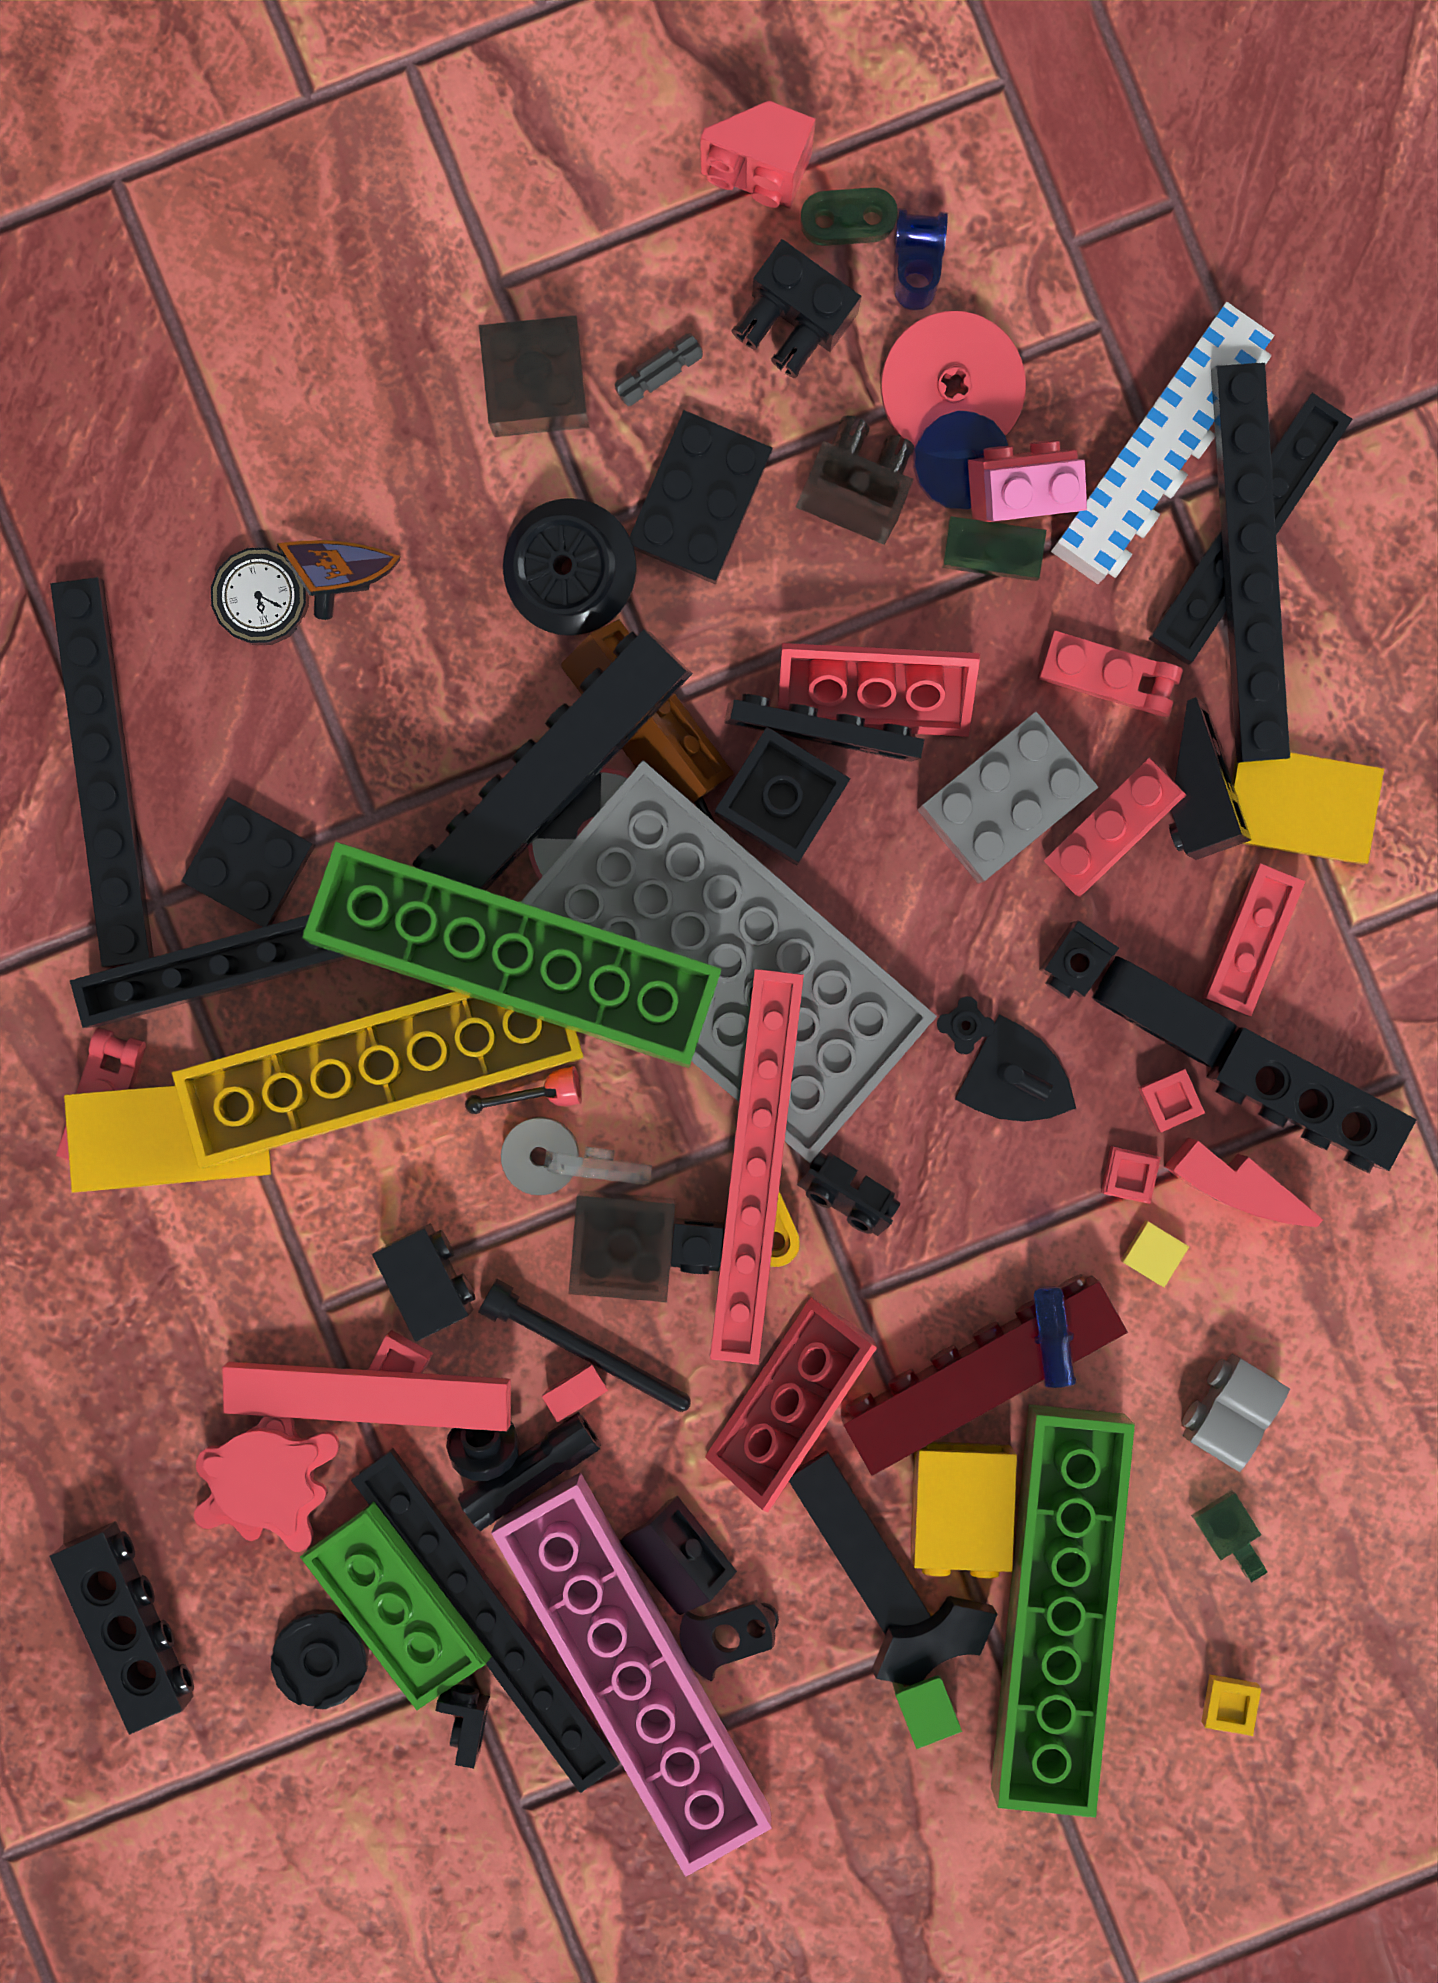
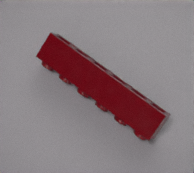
M1082 1274L1074 1276L1057 1287L1060 1294L1043 1303L1040 1298H1036L1019 1307L1015 1311L1017 1318L1001 1327L998 1322H993L979 1329L972 1335L975 1341L960 1350L953 1345L938 1352L930 1359L933 1365L917 1374L913 1369L897 1375L888 1382L890 1389L873 1398L871 1393H866L851 1401L846 1406L848 1412L841 1416L842 1423L871 1476L1128 1333L1100 1281L1093 1276L1086 1279Z

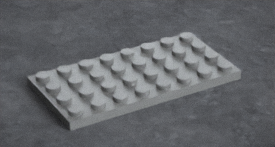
M644 761L639 764L521 901V903L721 968L722 970L692 1062L738 1102L740 1098L754 969L803 974L785 1142L809 1163L812 1162L937 1017Z

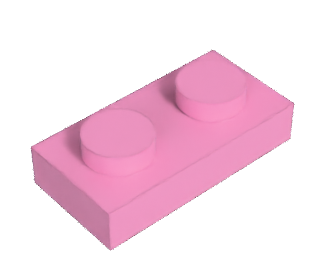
M1073 459L984 470L986 514L989 521L1087 510L1085 460Z

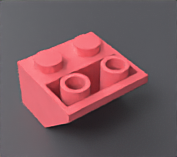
M766 101L704 128L700 138L701 174L706 175L710 183L721 189L733 190L736 187L752 193V198L767 207L777 208L780 204L791 209L812 155L815 118L772 101Z

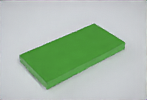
M375 1502L322 1538L300 1556L416 1710L486 1665L492 1657Z

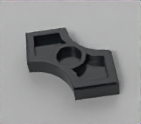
M947 1596L940 1609L925 1621L908 1627L888 1628L872 1667L875 1678L910 1686L923 1681L935 1667L946 1660L962 1655L980 1656L998 1615L993 1605Z

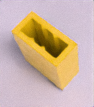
M932 1442L914 1452L910 1552L914 1568H922V1573L929 1576H948L951 1574V1570H970V1575L974 1577L997 1578L999 1577V1572H1012L1017 1454L1011 1445Z

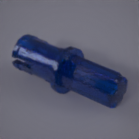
M1055 1286L1039 1288L1033 1294L1039 1335L1035 1336L1034 1340L1041 1347L1045 1387L1060 1388L1076 1384V1377H1074L1070 1341L1074 1339V1333L1068 1331L1063 1291L1060 1287Z

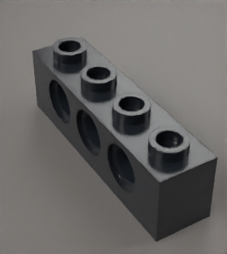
M1244 1027L1236 1028L1213 1069H1210L1206 1077L1219 1084L1215 1090L1219 1095L1239 1105H1242L1245 1098L1261 1106L1258 1115L1282 1128L1285 1127L1288 1121L1304 1129L1301 1135L1302 1139L1326 1151L1330 1144L1347 1152L1343 1159L1345 1162L1369 1174L1373 1167L1390 1171L1417 1119ZM1268 1066L1275 1074V1083L1271 1090L1262 1093L1258 1090L1255 1079L1259 1070ZM1311 1089L1317 1096L1318 1104L1313 1113L1305 1116L1299 1109V1098L1302 1093ZM1354 1112L1360 1120V1128L1355 1136L1347 1138L1342 1131V1122L1348 1114Z
M115 1521L63 1544L49 1557L128 1734H133L182 1712L194 1697L192 1693L194 1690L193 1678L187 1666L178 1662L172 1648L174 1646L172 1630L169 1624L163 1619L160 1620L153 1606L155 1595L148 1578L144 1575L140 1576L133 1561L135 1549L129 1535L125 1531L120 1532ZM98 1571L108 1572L115 1578L116 1590L105 1589L99 1583ZM117 1617H129L135 1623L136 1634H128L122 1631L118 1625ZM144 1660L151 1663L155 1668L156 1677L148 1678L143 1676L137 1668V1661Z

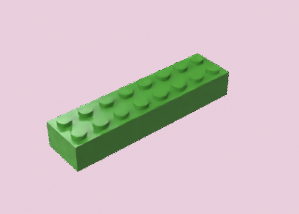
M335 842L302 937L312 945L686 1068L690 1067L722 970L721 968L339 842Z
M1032 1404L1028 1406L991 1789L998 1808L1096 1818L1135 1424L1124 1413Z

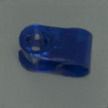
M902 208L898 210L894 254H896L894 295L898 303L907 309L921 310L929 306L935 298L941 277L942 258L946 244L947 212H940L938 216L908 214L907 210ZM915 273L921 274L927 278L929 285L916 288L911 286L905 277Z

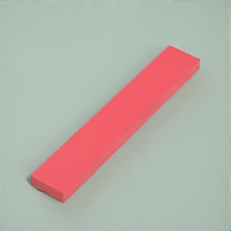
M227 1362L222 1367L223 1414L507 1431L511 1426V1379L241 1362Z

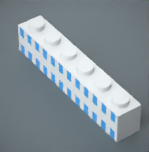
M1226 302L1087 499V510L1077 513L1051 552L1096 584H1099L1107 574L1116 578L1132 556V553L1125 548L1134 535L1137 534L1144 538L1160 516V513L1153 508L1164 494L1171 499L1188 476L1181 468L1192 454L1199 459L1215 437V433L1209 430L1214 423L1211 369L1219 365L1264 362L1266 365L1272 355L1265 348L1275 335Z

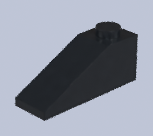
M1197 697L1190 699L1186 705L1175 783L1184 791L1186 796L1171 809L1175 822L1169 824V831L1176 849L1179 852L1184 850L1187 856L1198 860L1251 841V837L1208 707Z

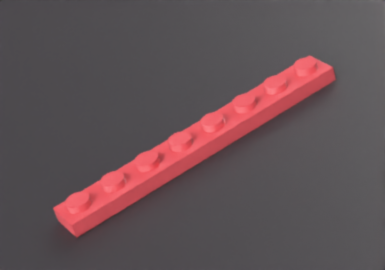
M754 969L710 1359L759 1365L803 974Z

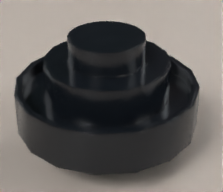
M511 1422V1426L507 1431L452 1428L447 1437L446 1449L452 1467L462 1477L473 1481H488L503 1475L513 1466L518 1457L520 1443L514 1424Z

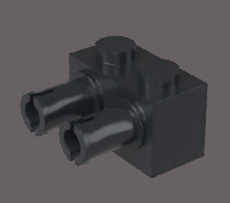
M781 239L753 278L752 297L755 298L754 302L731 331L740 342H743L746 337L748 340L746 346L756 350L779 316L789 322L795 328L778 352L772 356L771 361L779 370H782L786 365L787 370L785 374L796 378L818 345L831 352L857 316L862 296Z

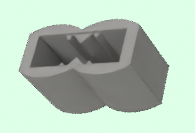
M1231 1354L1227 1360L1220 1359L1215 1364L1207 1380V1383L1211 1385L1207 1396L1202 1402L1196 1400L1191 1404L1183 1418L1182 1425L1186 1427L1183 1437L1240 1472L1257 1449L1265 1430L1281 1409L1290 1388L1238 1356Z

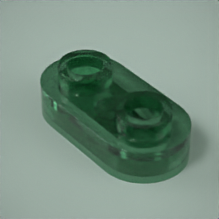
M880 188L820 191L811 195L804 202L801 210L800 225L805 237L816 245L830 246L879 242L886 239L894 230L898 208L892 195ZM869 212H875L880 216L881 221L875 225L868 224L864 220V215ZM825 215L832 219L833 224L828 228H821L816 224L815 220L819 216Z

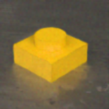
M1209 1674L1201 1720L1202 1724L1208 1729L1253 1736L1261 1687L1257 1682Z

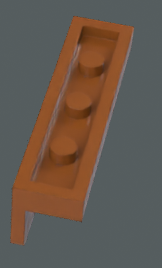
M620 619L589 634L561 663L562 669L581 694L583 692L579 689V686L588 675L598 667L605 671L617 658L613 651L622 639L629 634V631ZM675 693L622 748L636 768L642 761L646 762L693 804L734 775L728 764Z

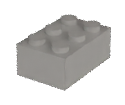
M1035 712L925 802L918 811L979 884L986 881L1094 792L1098 786L1040 715Z

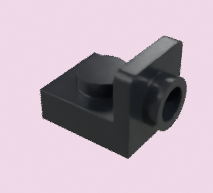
M456 1684L439 1695L435 1711L461 1716L455 1717L450 1747L458 1748L455 1765L474 1769L481 1751L490 1696L479 1694V1689L463 1684Z

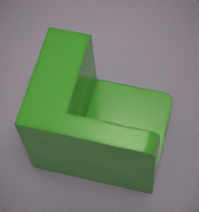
M936 1675L908 1687H905L904 1684L892 1682L896 1698L916 1749L962 1732L955 1709L940 1676Z

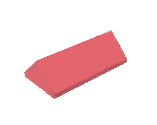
M782 643L777 708L788 710L789 704H800L817 708V717L836 720L837 714L858 716L865 719L864 727L883 730L884 724H896L911 728V734L969 737L980 653Z
M810 1297L705 1455V1458L759 1508L769 1512L877 1349L873 1337L816 1299Z

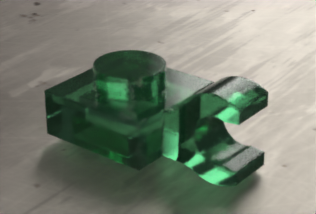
M1229 1491L1191 1515L1220 1561L1232 1554L1238 1566L1251 1583L1268 1573L1250 1544L1251 1541L1260 1537L1261 1533L1234 1491Z

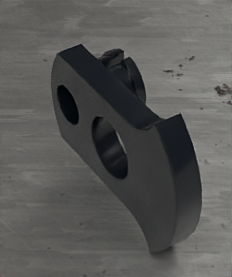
M757 1600L704 1617L694 1615L688 1611L684 1614L680 1625L679 1635L682 1651L692 1668L707 1680L712 1681L718 1667L771 1650L775 1645V1629L779 1623V1616L773 1606L767 1603H760ZM755 1619L763 1622L765 1627L758 1625ZM726 1624L736 1629L740 1638L739 1646L726 1648L719 1644L715 1635L716 1627Z

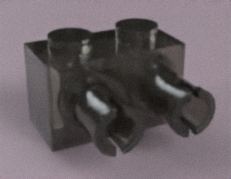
M843 416L840 419L832 444L826 441L822 442L796 508L885 545L898 521L914 480L903 475L909 458L913 454L914 445L905 438L901 449H899L896 455L894 452L901 436L888 435L884 439L883 448L877 463L859 456L865 438L869 434L870 427L864 420L860 419L853 436H851L850 431L856 417Z

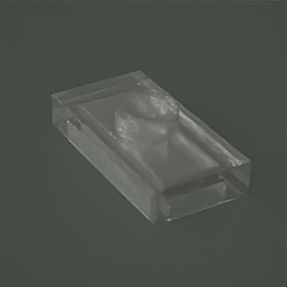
M586 1146L585 1155L546 1151L544 1168H547V1171L555 1174L647 1185V1182L650 1183L652 1165L637 1161L614 1159L615 1150Z

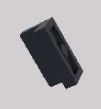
M678 1496L668 1500L646 1524L627 1533L621 1539V1544L678 1615H682L710 1602L737 1572Z

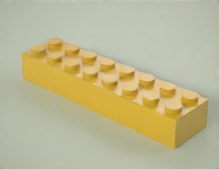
M451 992L172 1072L198 1168H205L584 1059L576 1031L458 992Z

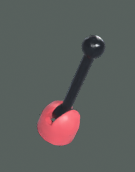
M575 1066L560 1068L553 1071L546 1078L543 1087L487 1098L472 1095L466 1099L465 1108L470 1114H478L486 1107L546 1096L549 1101L557 1106L578 1105L582 1103L579 1076Z

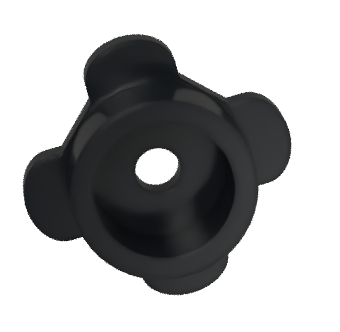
M966 996L958 1000L957 1007L949 1014L939 1016L937 1029L939 1032L947 1034L954 1041V1048L958 1053L969 1054L974 1050V1044L983 1036L989 1037L994 1033L995 1023L991 1018L983 1016L978 1010L977 1001L974 998ZM963 1021L970 1023L968 1030L962 1029L961 1024Z

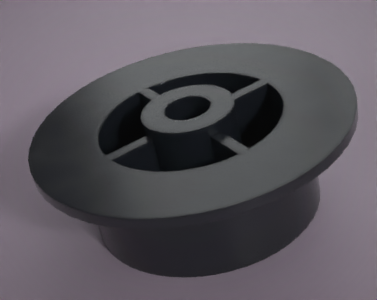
M565 498L553 500L531 510L512 531L503 558L504 582L514 606L529 622L538 628L550 633L566 636L590 633L612 621L629 600L636 579L634 547L630 536L620 521L601 506L582 499ZM570 558L572 568L569 573L564 575L561 569L562 563Z

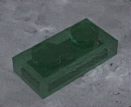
M950 516L942 568L1038 581L1041 573L1047 530Z

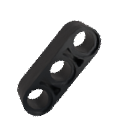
M1119 956L1114 958L1091 997L1108 1010L1212 1069L1237 1028V1025L1229 1019Z

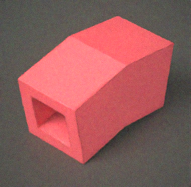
M588 1363L567 1378L548 1388L541 1397L556 1421L559 1422L607 1392L608 1389L593 1365Z

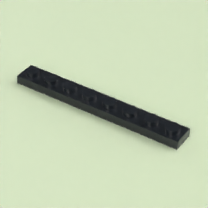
M1265 362L1219 365L1211 369L1236 761L1240 763L1290 758Z
M99 577L50 583L101 966L127 965L153 958L154 954L104 581Z
M394 1448L357 1473L351 1479L353 1484L369 1505L375 1502L492 1657L486 1663L487 1667L577 1790L582 1793L619 1766L620 1760L612 1746Z

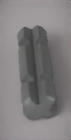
M685 334L673 342L674 348L670 350L669 347H666L636 367L637 371L634 375L629 372L616 381L614 384L615 390L627 406H632L644 398L643 392L646 390L651 393L681 373L683 365L689 367L702 358V348L692 334Z

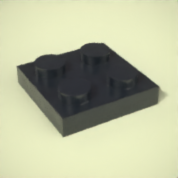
M228 797L181 882L258 925L266 927L272 925L316 845Z

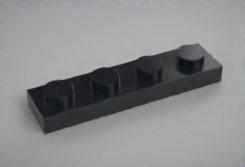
M742 694L741 701L734 699L727 705L725 724L764 731L768 727L783 736L908 762L921 759L925 739L912 737V729L896 724H884L883 730L864 727V718L848 714H837L836 720L817 717V708L800 704H789L788 710L770 707L771 699L753 694Z

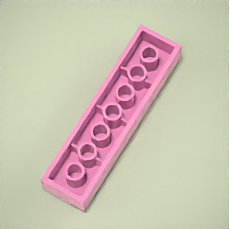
M581 1472L496 1520L491 1532L493 1538L685 1877L772 1828L771 1810L768 1802Z

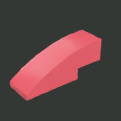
M1187 1138L1164 1166V1168L1196 1190L1221 1203L1254 1216L1286 1224L1318 1227L1323 1221L1320 1216L1247 1156L1237 1154L1227 1165L1201 1142Z

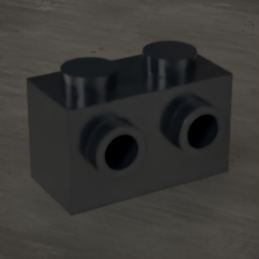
M431 1223L379 1248L372 1254L415 1342L469 1316L473 1311L470 1302L476 1299L474 1291L463 1273L458 1276L456 1275L449 1261V1258L454 1256L452 1247L442 1230L435 1232Z

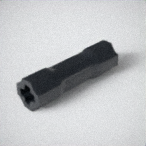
M578 1412L551 1430L544 1439L519 1455L513 1466L503 1475L488 1481H477L461 1492L458 1497L461 1508L471 1523L479 1531H482L510 1512L514 1505L566 1470H571L600 1450L601 1443L586 1419Z

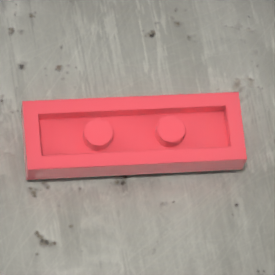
M1148 758L1044 862L1076 896L1081 897L1178 804L1186 794L1151 758Z
M1261 863L1256 864L1202 999L1242 1015L1252 1016L1306 881Z

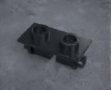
M819 1152L809 1165L811 1169L797 1183V1186L806 1191V1196L812 1202L824 1208L832 1207L847 1216V1222L852 1227L866 1234L874 1233L877 1236L880 1235L892 1224L893 1220L891 1218L901 1202L894 1199V1192L868 1176L863 1178L858 1189L852 1187L850 1184L858 1170L831 1152L827 1156Z

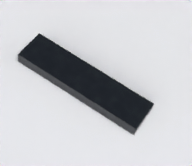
M828 1450L796 1469L789 1483L884 1634L886 1635L890 1627H908L931 1617L927 1607Z

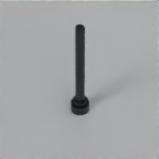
M499 1279L495 1280L478 1311L481 1315L494 1322L497 1318L504 1322L509 1318L678 1412H684L689 1409L691 1399L686 1393L518 1301L520 1296L512 1292L514 1287Z

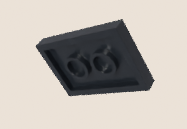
M683 410L630 534L634 550L716 585L768 464L773 448Z

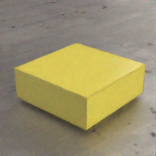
M1145 1220L1120 1261L1165 1288L1189 1246Z

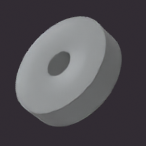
M535 1117L518 1124L509 1132L501 1149V1164L507 1179L517 1189L531 1195H548L562 1189L574 1176L579 1163V1148L572 1132L561 1122L547 1117ZM542 1147L548 1151L549 1160L546 1164L538 1165L532 1160L531 1154L534 1148Z

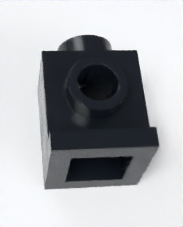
M1074 921L1070 923L1039 970L1049 976L1045 984L1063 997L1070 999L1073 993L1079 997H1085L1119 947L1082 922ZM1077 953L1082 954L1087 962L1085 969L1081 972L1074 971L1070 965L1072 956Z
M675 1218L671 1267H678L681 1272L691 1274H709V1270L719 1271L723 1222Z

